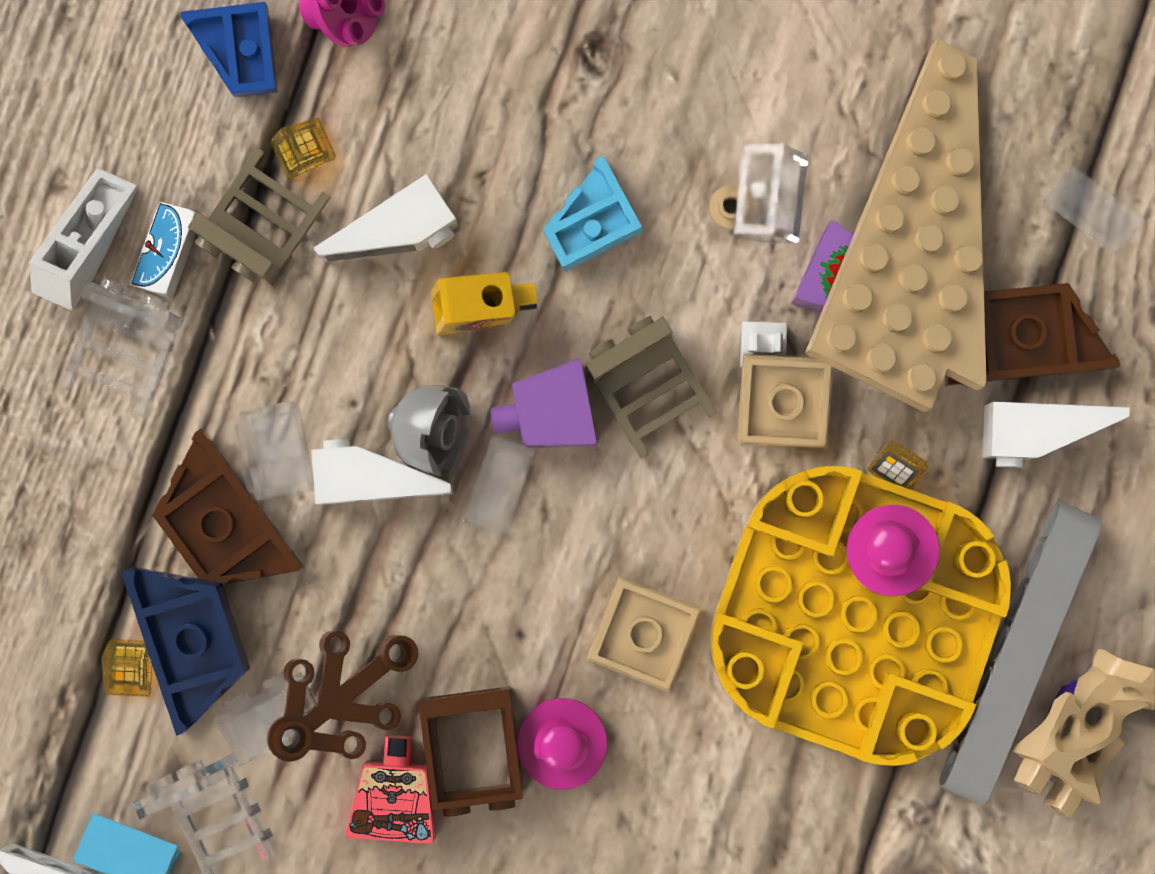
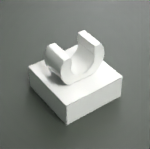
M742 322L740 368H742L743 353L786 355L787 323Z

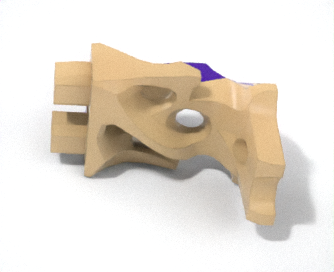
M1098 649L1086 672L1077 680L1061 687L1050 707L1047 718L1041 725L1015 745L1013 752L1022 758L1023 762L1013 781L1030 793L1041 796L1051 780L1054 785L1044 800V804L1057 814L1068 818L1073 816L1082 800L1098 805L1101 802L1100 787L1102 775L1111 760L1125 744L1119 738L1124 718L1128 714L1142 708L1148 710L1155 709V669L1122 660L1106 650ZM1093 707H1099L1102 711L1100 720L1094 725H1089L1086 722V714ZM1093 753V755L1088 760L1086 756Z

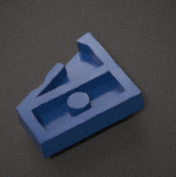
M266 2L181 12L182 20L234 98L278 92L269 9Z

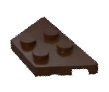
M1069 283L984 292L986 382L1109 370L1120 367V360L1116 354H1111L1097 333L1100 331L1091 316L1082 310L1080 300ZM948 376L945 377V386L964 385Z
M199 429L196 431L191 439L193 442L182 464H178L170 480L171 485L167 493L161 497L152 516L198 579L229 584L296 572L303 569L304 565L205 430Z

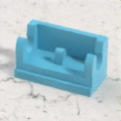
M93 813L72 861L105 874H172L180 851H178V845Z

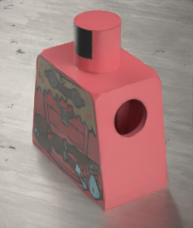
M385 736L384 761L367 760L363 764L346 830V838L433 844L437 834L435 811H432L427 768L426 764L411 763L412 737Z

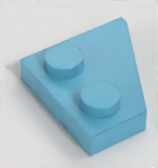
M603 155L597 158L591 173L580 187L576 186L567 197L564 208L554 214L544 227L543 232L563 271L566 272L643 233V228Z

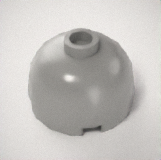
M423 385L411 390L401 399L397 407L392 409L388 418V429L391 432V440L396 454L411 468L427 474L443 476L440 472L441 470L450 472L454 469L462 456L468 439L469 429L464 428L460 430L462 414L470 415L467 395L459 388L445 385Z

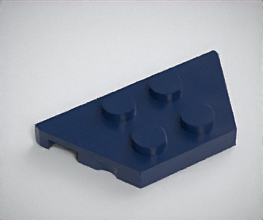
M131 567L121 571L177 736L183 734L195 724L250 669V665L222 583Z

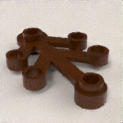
M328 631L323 634L319 647L325 656L317 705L304 714L306 687L314 678V667L309 661L296 658L290 660L285 665L283 671L284 678L289 683L284 716L276 719L271 724L267 733V745L270 752L276 758L287 762L303 758L309 750L334 752L348 759L359 758L366 748L365 738L360 733L346 730L339 735H332L314 731L329 719L373 724L376 728L387 731L396 728L400 722L401 713L394 704L380 702L372 706L350 702L390 670L405 672L411 669L418 659V648L411 638L401 635H391L385 638L380 644L379 655L340 685L343 660L350 649V640L346 634L340 631ZM334 636H337L341 641V647L336 653H332L328 647L330 639ZM397 644L400 647L401 655L396 661H392L389 657V650L393 645ZM302 664L306 671L305 676L302 680L295 681L292 676L295 666ZM389 708L391 719L387 724L383 725L379 719L380 713L383 709ZM292 729L295 732V741L291 745L285 746L282 742V736L285 731ZM354 736L357 746L354 751L347 753L344 743L349 737Z

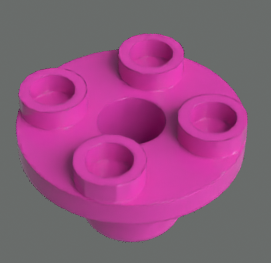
M300 0L299 7L301 16L309 27L316 30L321 29V32L329 40L339 46L352 47L365 43L373 35L377 26L378 16L382 15L385 10L384 0Z
M884 505L874 508L865 513L855 523L849 534L847 558L853 574L866 588L881 595L903 596L920 589L929 582L939 561L940 548L935 530L923 515L906 506Z
M569 698L547 700L533 708L521 724L517 738L519 759L526 772L535 781L546 787L571 789L581 786L596 775L604 762L607 751L605 728L600 717L589 706L580 701Z

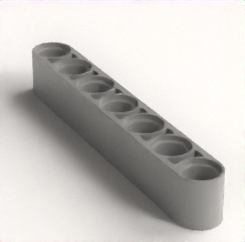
M1057 501L1052 507L986 663L973 703L977 704L966 727L955 738L939 780L940 788L979 805H984L990 798L1102 526L1101 518L1061 501Z

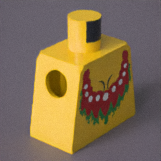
M508 272L439 278L431 291L437 336L506 326L515 318V312L537 309V294L534 283L511 285ZM482 296L491 297L496 307L486 305Z

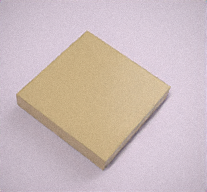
M743 353L737 432L738 444L827 448L833 367L814 357Z
M619 576L586 660L670 693L702 609Z

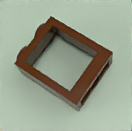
M511 686L421 698L418 704L432 811L443 810L444 816L450 817L471 813L470 806L488 804L490 811L516 807L515 800L523 799L524 786L517 747ZM501 709L510 784L445 792L436 717Z

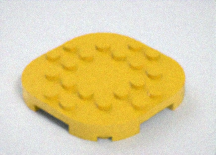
M824 466L799 472L772 487L756 504L746 522L712 621L710 647L715 671L730 698L742 711L762 725L871 764L897 766L918 762V759L926 757L939 749L943 750L958 737L975 710L977 704L973 703L977 689L1002 617L1006 618L1009 609L1011 581L1007 561L1003 559L1000 549L993 538L995 536L989 528L971 512L952 502H945L849 467ZM902 505L914 509L929 521L938 537L940 554L937 568L927 584L910 594L885 596L875 593L861 584L850 568L847 558L849 534L855 523L865 513L879 506Z

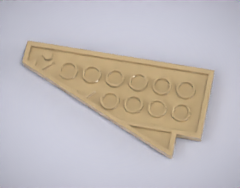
M940 39L931 45L805 351L806 354L922 412L932 409L945 375L976 391L984 388L986 384L977 59Z

